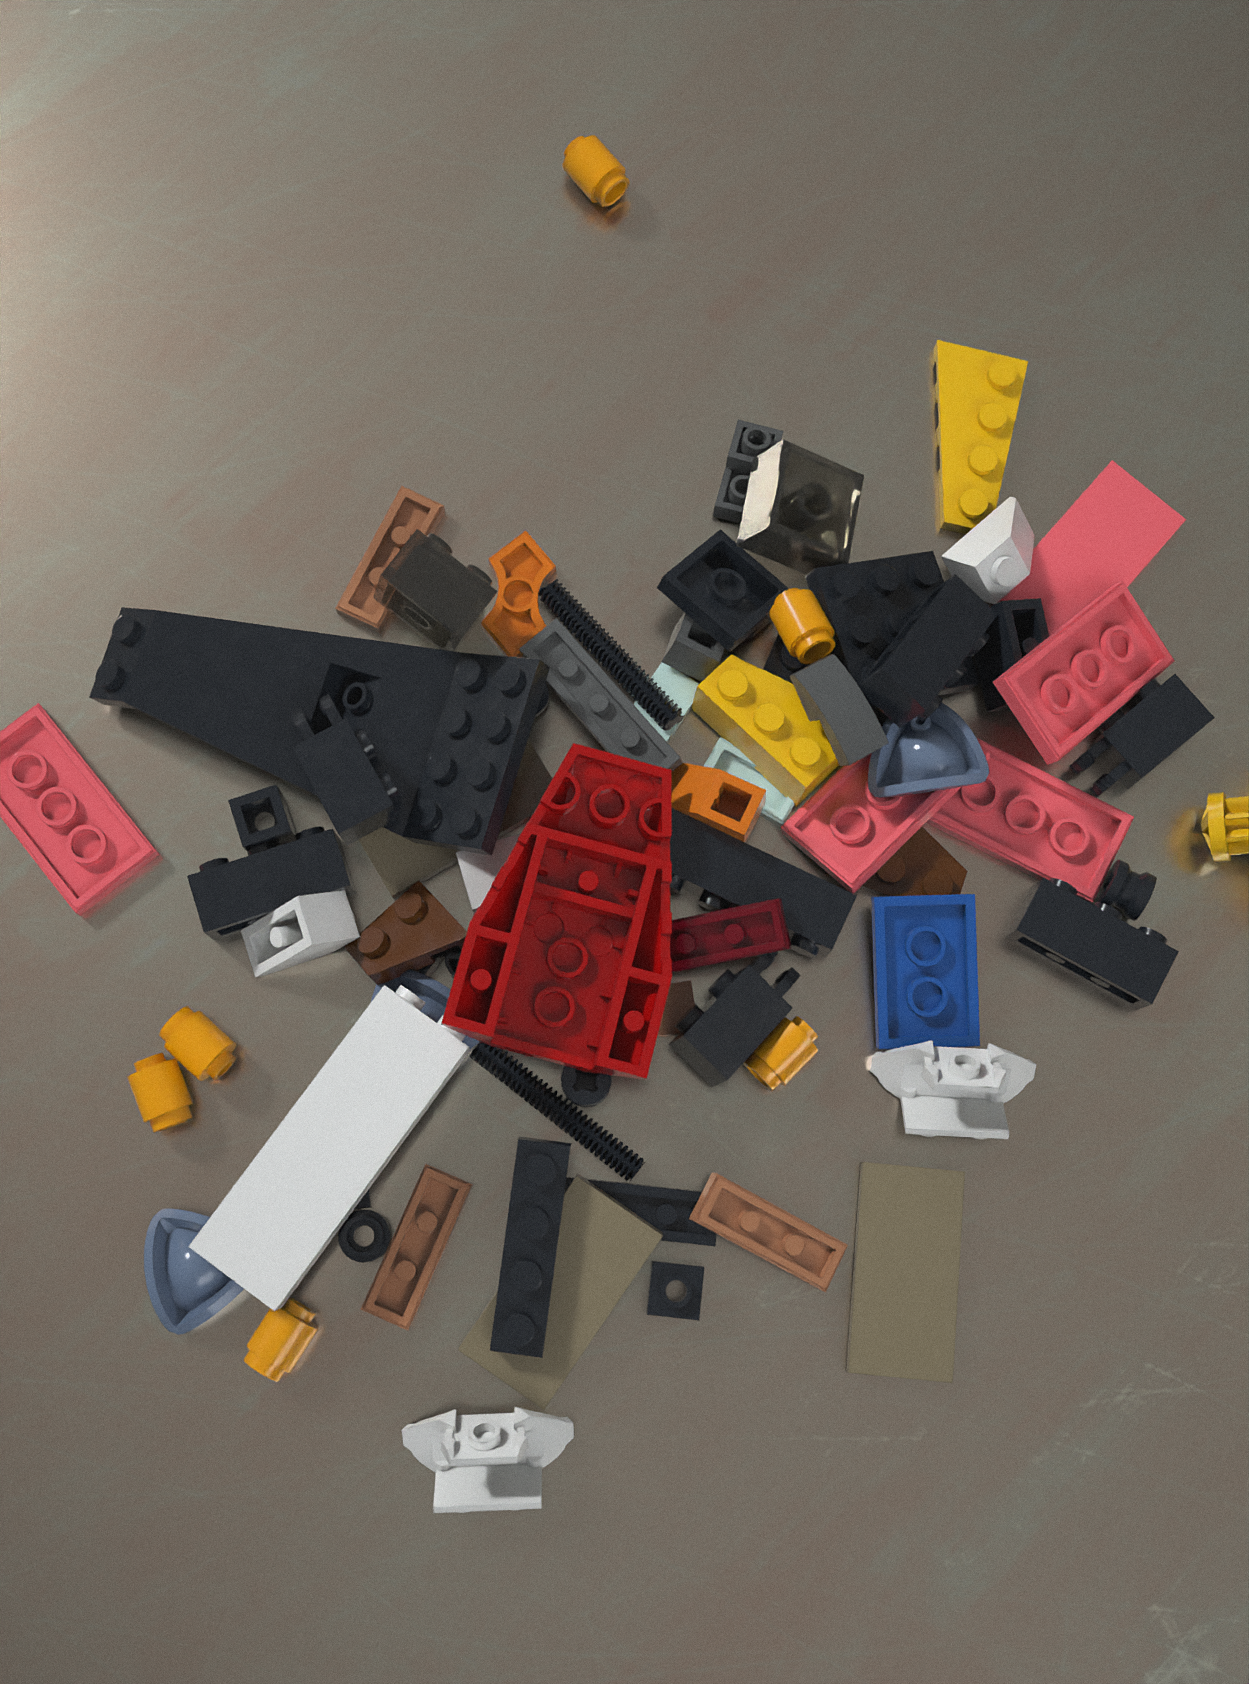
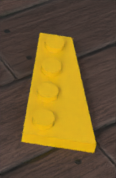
M937 340L934 346V364H936L937 382L935 384L936 403H938L937 447H939L940 469L938 471L941 529L966 535L996 509L1028 361Z

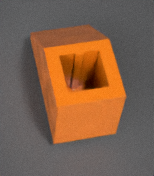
M682 763L671 772L672 808L747 843L765 806V789L716 768Z

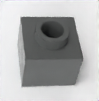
M684 612L674 627L661 662L702 682L719 664L725 647Z

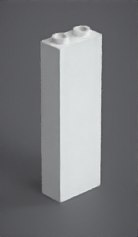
M385 985L381 988L188 1246L274 1311L283 1307L471 1050L468 1045L462 1042L466 1035L441 1025L443 1015L436 1023L422 1013L421 1009L426 1003L402 985H400L396 992Z

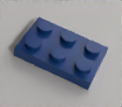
M975 894L871 897L876 1048L895 1049L933 1040V1046L938 1047L980 1046Z

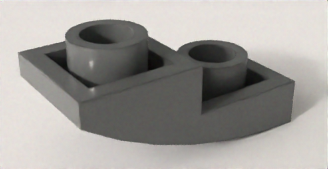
M742 420L737 421L714 506L713 517L759 528L784 431Z
M834 654L828 655L790 675L809 721L820 720L839 766L851 765L889 743L863 692Z

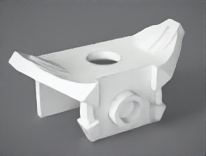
M933 1040L876 1052L872 1056L870 1071L878 1077L882 1086L900 1098L905 1134L926 1137H972L974 1139L1009 1138L1010 1133L1003 1104L1018 1095L1025 1085L1034 1079L1036 1064L1031 1060L1024 1059L1011 1051L988 1043L987 1049L933 1046Z
M514 1407V1413L457 1415V1410L454 1409L417 1423L408 1424L402 1429L403 1445L412 1452L420 1463L436 1473L433 1502L434 1513L542 1509V1468L556 1459L565 1446L574 1438L573 1422L568 1417H557L519 1407Z

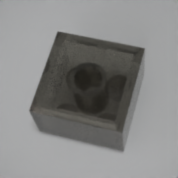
M781 440L753 458L736 546L806 575L814 568L849 563L864 475L787 440Z
M417 529L380 575L373 598L437 648L456 651L484 615L498 591L491 586L493 582L484 571L472 564L466 567L451 555L453 553L451 547L443 539L432 533L426 536Z

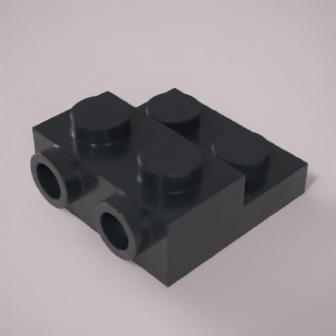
M721 529L668 571L657 586L658 590L729 652L748 636L753 638L772 621L769 612L774 605L776 597L789 589Z

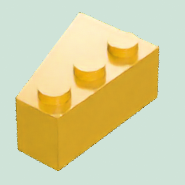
M731 654L697 686L691 709L723 739L729 741L756 765L754 768L786 798L788 796L792 799L796 807L839 766L820 720L809 721L792 683Z

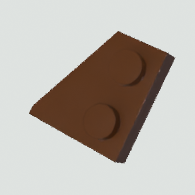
M921 827L859 889L878 896L961 894L968 871L933 836Z
M418 880L359 934V938L350 942L344 948L377 985L400 977L407 970H418L435 963V954L455 946L462 950L467 931Z

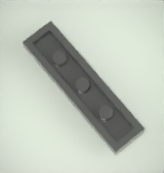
M557 618L519 649L524 658L540 659L550 667L546 683L607 752L667 768L671 772L682 764L681 757Z

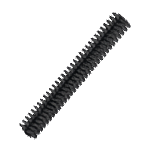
M558 579L539 590L538 596H541L540 601L544 602V605L548 606V609L552 610L553 614H556V618H560V622H564V626H568V630H572V634H576L575 638H580L579 642H582L583 646L587 647L588 651H591V655H595V659H599V663H603V667H607L606 670L611 672L610 675L615 676V680H619V684H623V688H627V692H631L630 696L635 697L634 700L639 701L638 704L643 705V709H647L646 713H651L650 717L655 718L654 721L659 722L658 725L663 726V730H670L675 724L682 721L685 716L680 715L682 708L678 709L677 703L674 705V700H670V696H666L665 691L662 692L661 687L657 686L658 683H654L653 678L650 679L649 674L646 675L645 670H641V666L637 665V661L634 662L633 657L630 658L629 653L626 654L625 649H621V645H618L617 641L613 640L614 637H610V633H606V629H602V625L597 624L598 621L593 619L594 616H590V612H586V608H582V604H578V600L573 599L574 596L570 595V591H566V587H562V583H558Z
M480 1042L469 1055L471 1059H474L486 1071L489 1070L491 1075L494 1074L495 1078H499L500 1082H504L505 1086H509L510 1090H514L521 1098L524 1097L526 1102L529 1101L531 1106L534 1105L536 1110L539 1109L541 1114L544 1113L546 1118L549 1117L551 1122L554 1121V1124L556 1126L559 1125L561 1130L564 1129L566 1134L569 1133L571 1138L575 1136L574 1140L576 1142L580 1140V1145L585 1144V1149L590 1148V1153L595 1152V1157L600 1155V1161L605 1159L604 1163L606 1165L610 1163L609 1167L611 1169L615 1167L614 1171L616 1173L620 1171L619 1175L621 1177L625 1175L624 1179L626 1181L629 1179L631 1181L643 1166V1158L640 1157L637 1160L638 1154L635 1153L632 1156L633 1150L627 1152L628 1146L622 1148L623 1142L617 1144L618 1138L612 1140L613 1134L607 1136L608 1130L601 1132L603 1126L596 1128L598 1122L591 1124L593 1118L586 1120L588 1115L581 1116L582 1110L576 1112L577 1106L572 1109V1102L567 1105V1098L562 1101V1094L557 1097V1090L552 1093V1086L546 1089L547 1082L541 1085L543 1079L541 1078L539 1081H536L538 1075L531 1077L533 1071L526 1073L528 1067L522 1070L523 1063L517 1066L518 1060L516 1059L512 1062V1055L507 1058V1051L502 1054L503 1049L497 1050V1047Z

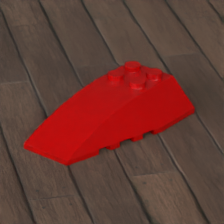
M572 744L532 817L521 832L517 843L469 923L441 1025L493 1047L586 1072L647 1079L672 980V912H670V884L672 882V862L670 861L672 776L670 769L580 744Z

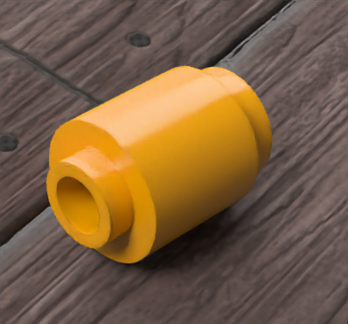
M579 136L566 147L564 151L565 159L562 165L563 170L592 202H599L602 207H608L621 198L630 182L625 176L626 169L597 136Z
M791 588L776 597L769 616L790 655L798 657L802 664L815 663L829 655L835 647L833 639L834 629L814 593L809 589Z
M185 1006L177 1011L160 1030L159 1036L166 1042L164 1048L199 1081H203L208 1077H211L213 1080L219 1079L230 1069L236 1060V1057L232 1054L236 1043L202 1011L194 1012L189 1006Z
M795 1016L791 1021L784 1017L743 1064L768 1090L773 1091L779 1084L785 1086L818 1052L817 1047L813 1043L818 1036L800 1017Z
M159 1053L134 1063L136 1072L127 1078L143 1122H150L153 1133L168 1129L193 1118L189 1106L193 1105V1101L179 1063L175 1058L166 1061L164 1053Z
M289 1297L282 1308L276 1311L270 1308L246 1345L249 1351L243 1359L244 1362L263 1376L279 1382L285 1372H292L319 1328L312 1322L315 1312Z

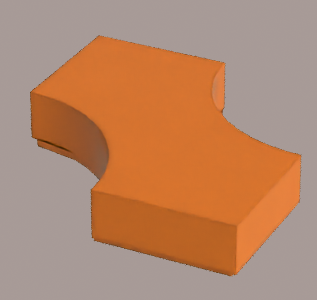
M524 531L488 559L489 565L497 577L499 588L493 609L480 623L481 629L501 653L508 657H522L523 655L519 649L546 627L539 613L540 596H538V592L551 575L556 572V565L527 531Z

